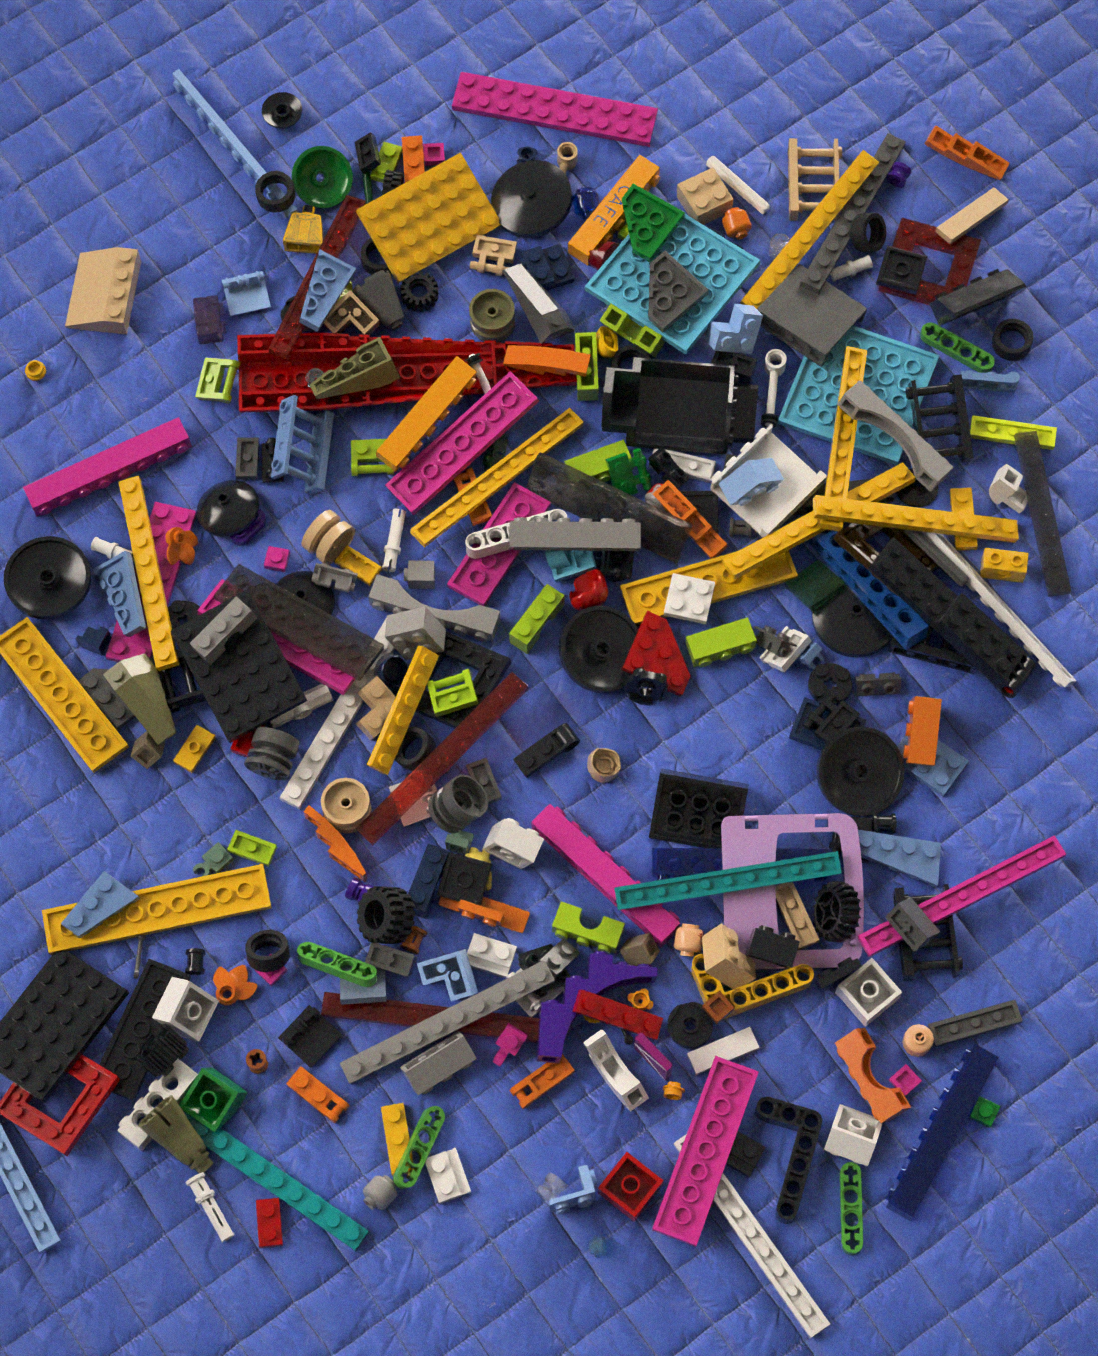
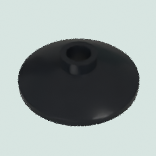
M278 92L272 94L262 105L264 120L275 128L291 127L299 121L302 115L301 102L291 93Z
M910 468L909 470L914 475L913 468ZM912 483L896 493L899 499L906 505L924 507L932 503L936 498L938 485L930 492L922 484L917 487Z

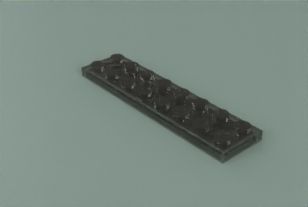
M541 452L536 457L526 489L550 501L551 504L581 518H590L592 522H601V519L605 518L614 519V522H622V519H635V522L641 523V547L675 563L679 562L693 527L692 524Z
M241 564L236 566L214 594V599L223 603L248 589L270 631L361 681L384 650V644Z

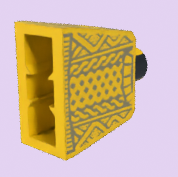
M304 205L302 213L291 214L283 237L285 251L318 254L319 249L324 251L322 219L320 215L314 214V206Z

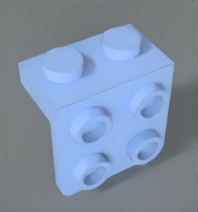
M588 1165L578 1167L583 1190L549 1200L550 1211H556V1214H563L570 1211L569 1207L578 1205L579 1208L591 1205L592 1201L596 1200L594 1188H597V1180L594 1170L589 1171Z

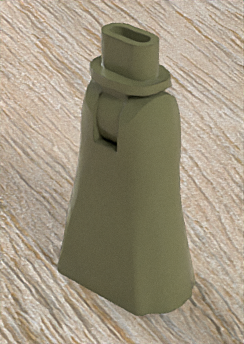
M173 1095L166 1097L140 1121L139 1128L163 1146L177 1160L189 1166L191 1170L195 1169L198 1173H202L214 1163L208 1156L209 1152L206 1150L202 1138L193 1128Z

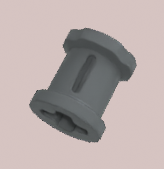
M730 517L729 536L747 535V537L751 538L752 527L744 520H734V518Z

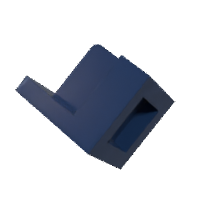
M87 627L83 636L77 635L76 637L80 647L101 656L111 640L109 630L104 627H100L99 630Z

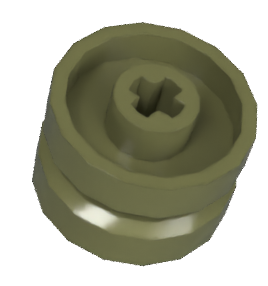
M486 289L477 293L472 298L469 305L470 328L473 334L481 341L492 340L498 343L507 339L515 328V308L511 297L498 289Z

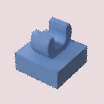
M810 643L795 661L798 664L806 665L809 669H815L816 666L813 664V659L823 661V656L819 654L822 648L817 643Z

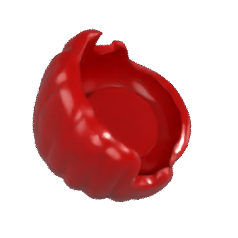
M593 569L576 578L574 581L575 591L574 593L572 591L569 593L572 606L576 610L581 611L588 607L602 606L608 597V586L602 572L598 569Z

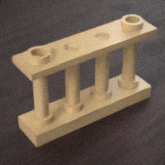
M789 138V221H797L798 213L814 211L820 203L802 202V200H799V195H802V193H828L839 180V159H842V147H838V139H834L832 149H801V147H797V138ZM801 157H833V167L802 166L798 164V159H801ZM801 175H833V184H802V182H798V177H801ZM840 213L835 217L834 221L837 220V218L839 217Z

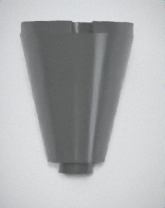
M382 270L365 278V283L361 287L359 284L355 286L353 293L387 329L392 328V330H396L403 325L402 321L405 317L388 270L386 273Z

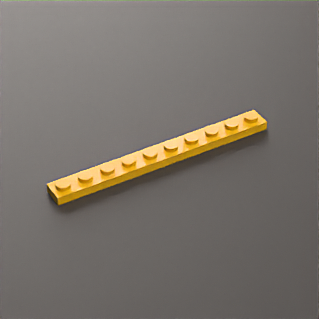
M862 150L743 297L740 304L752 305L757 309L794 270L879 164L878 160Z
M850 346L846 347L838 403L844 393L859 380L863 382L867 350ZM838 405L824 496L847 499L858 420L852 419ZM821 519L820 528L839 532L842 530L844 522Z
M568 408L411 528L410 533L425 548L580 429L584 421L571 408Z
M902 462L850 490L847 494V499L877 503L914 483L915 476ZM812 511L724 558L722 564L735 580L827 529L820 528L821 519L814 518Z
M138 475L118 482L155 666L158 671L178 666L179 661L174 637L171 633L172 627L141 478Z
M815 495L813 498V514L816 519L1016 543L1019 539L1017 520L820 495Z

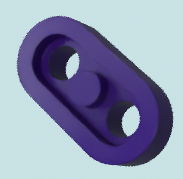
M261 509L258 511V518L243 530L242 534L230 535V539L235 545L242 546L247 544L265 526L266 517Z

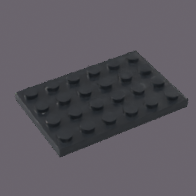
M248 589L171 630L229 743L308 701ZM237 596L252 610L257 619L242 634L239 631L232 634L224 645L226 650L210 665L193 649L190 642Z
M64 950L54 953L0 1021V1074L42 1103H45L128 996L129 992L68 951Z

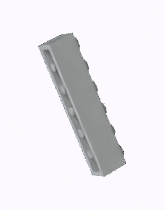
M517 517L509 523V550L639 551L641 549V523L635 522V519H622V522H614V519L605 518L601 519V522H592L590 518H581L579 522H570V518H558L557 522L549 521V518H536V521H527V518Z

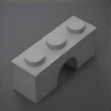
M236 596L190 642V645L211 665L226 650L224 645L227 639L235 632L239 631L242 634L257 618L252 610Z

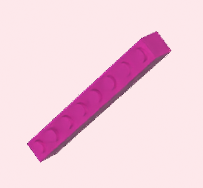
M178 417L24 486L23 489L36 517L46 515L59 506H66L79 497L88 496L92 491L106 488L112 482L126 479L134 472L144 471L154 463L164 462L174 454L187 451L188 448L192 447L191 442Z
M549 804L531 822L532 829L537 831L540 837L544 838L556 852L617 907L614 888L639 884L641 882L638 880L635 882L625 867L616 865L613 862L614 858L607 851L602 852L597 847V842L591 836L586 837L576 822L568 821L565 818L566 814L559 807L556 806L554 808ZM663 903L620 910L645 934L650 933L660 948L675 934L676 928L680 927L679 917L671 910L669 912L662 907Z

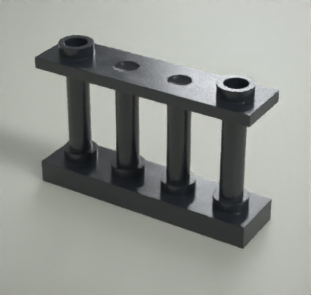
M962 374L953 375L950 378V382L944 385L916 388V381H911L908 387H906V398L911 402L914 430L923 439L953 434L958 436L959 444L956 447L935 450L942 457L958 455V457H961L962 462L971 461L974 456ZM941 393L952 394L953 403L950 405L919 409L918 396ZM943 414L955 415L956 423L953 426L922 429L921 417Z
M930 625L927 637L907 650L892 636L888 651L890 653L971 674L974 673L976 667L962 654L952 652L950 650L951 644L947 640H943L941 648L932 647L929 644L933 627Z
M180 649L176 650L179 665L175 667H182L188 693L176 697L169 672L175 667L159 671L168 699L166 700L171 713L178 712L183 707L206 701L202 690L196 689L192 671ZM154 657L150 658L152 663L155 665Z
M944 884L941 891L948 890L949 884ZM904 887L895 888L892 895L895 907L898 903L908 898H912L919 905L939 894L908 896V894H904ZM953 915L934 924L946 925L947 937L930 939V943L922 947L949 946L950 959L917 962L913 960V950L905 940L898 942L903 981H912L915 973L918 971L952 968L953 978L958 977L960 970H963V961L957 952Z

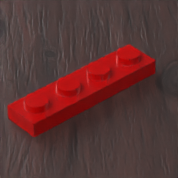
M582 989L578 991L572 1011L635 1034L643 1033L652 1040L658 1039L663 1021L662 1017Z

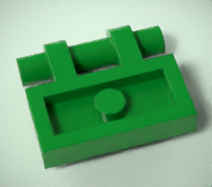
M640 448L633 450L634 457L628 459V455L625 452L605 459L618 500L638 493L636 485L640 483L644 490L652 488L650 483L652 479L645 466L647 463L646 458L642 455ZM637 466L639 474L633 476L631 468Z

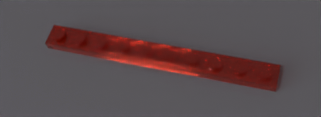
M346 195L319 248L320 250L338 259L340 258L360 219L356 210L366 205V200ZM319 250L268 348L269 354L289 360L305 328V325L300 323L299 320Z
M511 672L356 830L373 846L529 689L528 686Z
M324 992L321 1016L412 1027L450 1007L395 1000L341 1005L340 994ZM491 1013L457 1031L462 1034L499 1038L507 1024L510 1023L528 1035L525 1040L526 1042L538 1043L539 1018Z

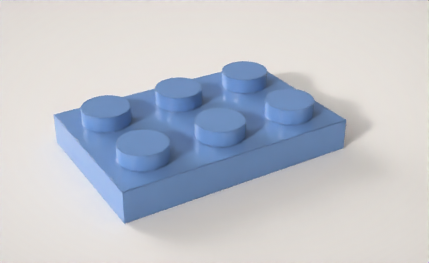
M904 736L897 746L902 758L904 745H908V736ZM937 740L935 766L907 764L906 758H903L904 770L942 797H944L969 762V760L940 740Z

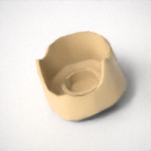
M608 748L595 749L588 756V772L595 781L601 783L614 780L621 770L618 753Z

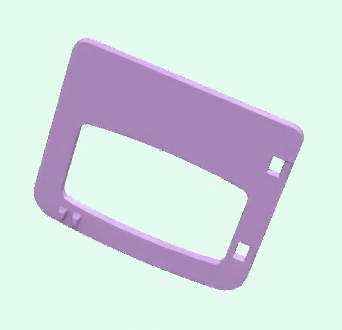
M840 813L728 816L724 818L721 823L722 870L776 861L777 837L781 833L836 832L839 835L844 882L853 886L854 891L858 892L857 898L860 899L859 907L862 908L859 911L861 917L858 919L859 927L855 928L856 933L852 934L851 939L843 942L840 949L797 950L793 967L806 964L811 968H837L838 963L849 957L852 960L856 958L859 960L862 954V945L858 940V935L863 933L864 893L858 827L855 821L848 815ZM828 819V827H815V820ZM745 821H758V829H745ZM775 885L723 893L724 925L737 933L738 947L741 953H746L754 928H759L761 925L773 928V933L779 935ZM752 958L755 962V969H788Z

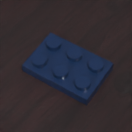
M804 697L789 739L822 750L825 743L814 735L819 727L813 725L810 730H806L803 727V723L807 720V715L816 710L819 702ZM825 711L820 718L825 721L831 713ZM858 717L850 728L864 727L866 719Z

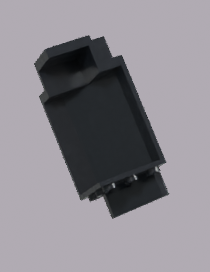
M633 357L632 369L606 368L603 391L602 431L626 433V446L655 449L663 447L667 450L727 454L728 446H732L733 442L752 443L754 441L758 385L738 383V374H734V365Z

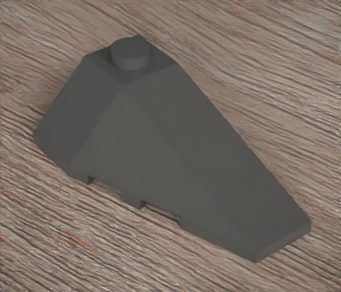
M522 264L503 270L541 344L575 331L566 311Z

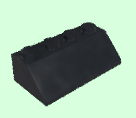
M999 269L987 273L988 277L985 279L979 276L971 280L970 285L966 287L963 283L952 288V293L947 294L944 291L934 296L936 300L929 303L938 325L942 326L1005 299L1025 288L1026 285L1008 269L1001 272Z

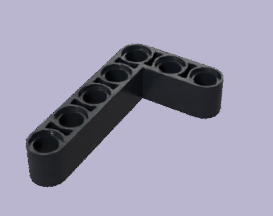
M762 1097L758 1101L755 1110L759 1120L797 1131L775 1211L778 1221L788 1224L795 1219L799 1209L822 1125V1117L815 1110L772 1097ZM767 1104L771 1106L773 1111L770 1114H764L760 1107ZM790 1111L794 1114L795 1119L787 1121L783 1118L782 1113ZM805 1119H815L817 1122V1126H807L805 1123ZM803 1139L808 1140L811 1148L807 1150L802 1149L799 1146V1141ZM793 1163H803L805 1170L801 1172L796 1171L793 1168ZM788 1184H795L799 1192L791 1194L787 1191L786 1186ZM788 1206L792 1209L793 1214L786 1217L781 1214L780 1208Z

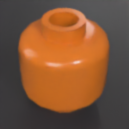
M739 207L726 211L722 224L728 237L736 238L737 240L747 237L748 232L752 228L747 212L739 209Z

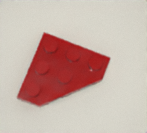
M647 610L621 670L633 674L635 669L642 668L645 671L663 673L667 676L668 691L681 697L691 675L667 619Z

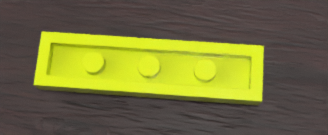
M972 415L970 435L973 439L1054 450L1056 427Z

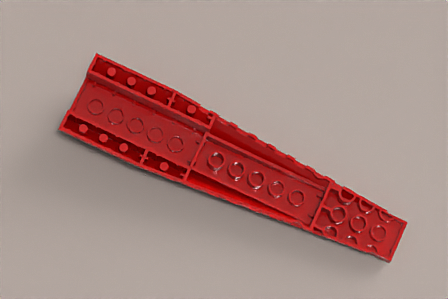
M339 333L237 335L238 361L240 362L239 413L279 412L281 400L293 395L298 396L296 407L304 411L420 400L456 356L465 362L469 355L480 353V359H483L480 365L491 388L510 371L528 389L576 386L577 384L576 375L571 373H565V376L545 372L542 375L503 366L508 345L538 346L575 351L574 344L553 345L552 343L541 344L514 341L496 343V341L492 340L475 342L470 339L452 341L449 338L431 340V338L423 337V339H410V337L402 336V338H390V336L381 335L380 338L400 376L399 379L379 388L316 399L309 384L328 370L338 368L342 365L341 360L345 357L350 359L356 354L357 348L378 337L361 334L359 336H349V334ZM477 376L475 377L476 383L470 390L466 388L462 393L463 396L484 393Z

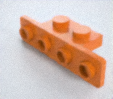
M441 897L439 901V906L462 913L461 916L467 919L474 920V918L483 920L482 923L488 926L495 927L498 925L519 933L524 932L530 916L528 911L483 897L481 906L462 899L459 902Z

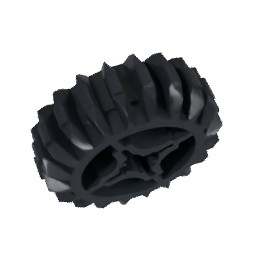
M841 881L828 882L822 885V889L818 890V896L814 897L815 905L812 906L814 908L812 915L815 920L813 924L816 925L815 930L819 932V936L826 941L845 942L847 939H851L852 934L856 933L855 928L859 927L858 919L861 918L859 911L862 909L859 907L860 899L857 898L858 892L854 891V887L848 883Z

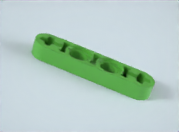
M929 322L922 326L920 338L926 344L977 372L986 373L992 371L995 360L988 352L935 323ZM930 330L934 332L930 336L926 335ZM945 339H950L954 345L952 347H945L942 342ZM968 349L972 352V356L964 357L961 355V351ZM985 360L988 361V365H981V363Z
M312 942L301 943L297 948L298 960L304 965L363 987H371L377 982V970L371 964ZM324 958L333 959L331 963L325 964L321 962ZM345 965H351L353 967L349 971H343L341 969Z
M431 1106L423 1111L393 1176V1181L398 1188L407 1189L416 1183L445 1120V1113L440 1107ZM435 1112V1118L437 1120L431 1122L432 1116H430L429 1114ZM421 1131H425L429 1135L427 1143L420 1141L419 1133ZM412 1151L417 1152L420 1159L417 1164L410 1160V1153ZM409 1168L413 1169L407 1174L406 1178L409 1181L403 1182L404 1178L401 1175L407 1173Z
M848 1162L841 1167L839 1173L841 1246L845 1253L856 1255L863 1247L861 1169L856 1163ZM848 1168H852V1172H856L857 1175L853 1176L852 1185L844 1187V1184L849 1183V1177L844 1175V1172H847ZM854 1191L858 1197L857 1201L854 1203L847 1202L844 1197L845 1192ZM846 1215H856L858 1224L856 1226L847 1225L845 1222ZM845 1230L850 1232L859 1230V1234L854 1233V1242L859 1244L855 1246L854 1250L850 1249V1245H846V1242L850 1240V1233L845 1234Z

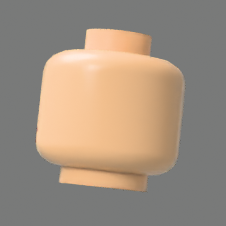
M682 923L681 927L676 928L673 946L676 950L681 951L680 955L694 957V952L699 953L702 951L704 931L699 929V925Z
M920 1024L913 1025L907 1029L903 1036V1047L911 1056H924L932 1048L934 1037L931 1030L926 1026Z

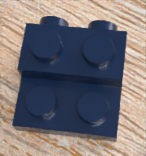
M561 244L545 249L538 246L521 252L522 258L519 259V263L527 269L546 291L574 282L573 273Z

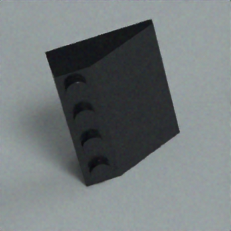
M661 769L649 838L722 851L721 823L728 816L744 815L749 784Z

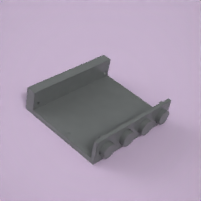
M798 264L757 308L763 315L760 326L822 367L827 360L829 352L857 321L863 322L867 308L846 295L843 291L829 284L828 281L825 282L819 294L801 287L800 282L808 268Z

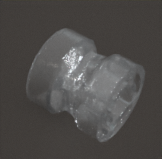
M780 233L771 238L769 248L771 259L774 260L790 241L787 235Z
M549 1172L545 1177L543 1185H539L535 1192L549 1203V1200L557 1198L560 1192H564L567 1185L559 1177Z

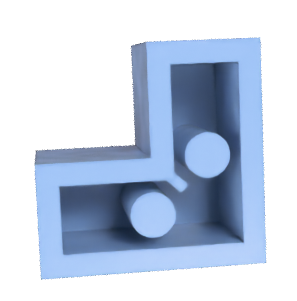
M734 304L729 323L711 321L705 341L714 351L752 354L763 315L752 305Z
M773 458L748 460L722 480L719 486L730 506L739 504L744 506L751 502L752 496L762 492L771 493L778 489V484L784 478Z
M466 949L417 963L423 985L445 979L451 1001L478 993Z

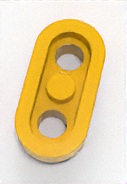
M601 326L596 332L597 351L602 357L612 358L618 351V337L608 327Z

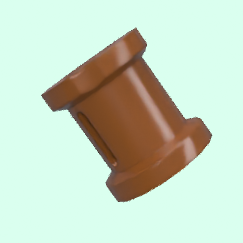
M412 926L411 933L407 935V939L404 942H401L400 947L410 953L419 954V946L423 937H426L428 933L417 926Z
M253 1049L246 1055V1063L251 1072L260 1074L267 1070L269 1063L262 1050ZM260 1058L262 1063H257L255 1066L253 1060Z

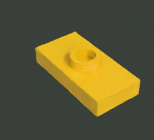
M348 545L345 546L334 561L340 568L358 573L357 578L369 586L375 580L376 575H379L382 571L380 565Z
M196 725L173 759V762L193 773L216 736Z

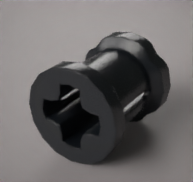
M895 813L889 816L872 814L873 832L891 831L896 833L897 821Z
M199 948L185 950L187 955L185 973L203 975L205 973L203 956L206 955V951Z

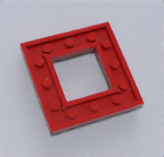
M84 1055L80 1056L67 1074L86 1086L60 1123L29 1105L33 1096L15 1083H12L0 1100V1115L60 1153L68 1156L120 1081L117 1075Z

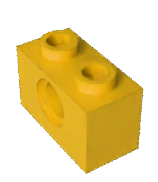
M985 548L981 559L980 576L988 579L1023 583L1027 573L1028 553Z

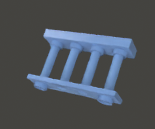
M293 395L281 400L279 406L280 414L274 458L271 465V478L276 479L286 474L305 481L304 492L313 495L323 491L325 488L334 413L329 410L317 415L308 413L296 407L298 396ZM295 416L312 423V434L294 426ZM293 435L310 443L309 453L291 446ZM290 455L308 463L307 473L289 465Z

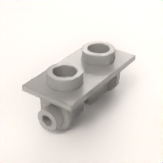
M316 563L311 581L315 582L316 585L330 588L331 581H334V589L349 593V591H354L358 573H354L349 569L334 568L326 563Z

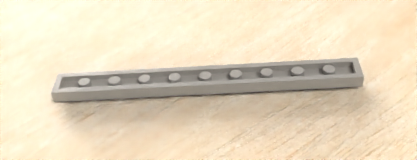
M543 960L340 1062V1065L349 1084H352L554 982L555 979L546 961Z

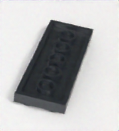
M148 959L99 1064L120 1078L112 1093L131 1101L135 1100L148 1072L135 1057L137 1054L140 1055L143 1049L141 1046L151 1034L155 1035L162 1031L160 1027L163 1025L152 1018L172 977L188 981L191 978L190 974L152 959Z

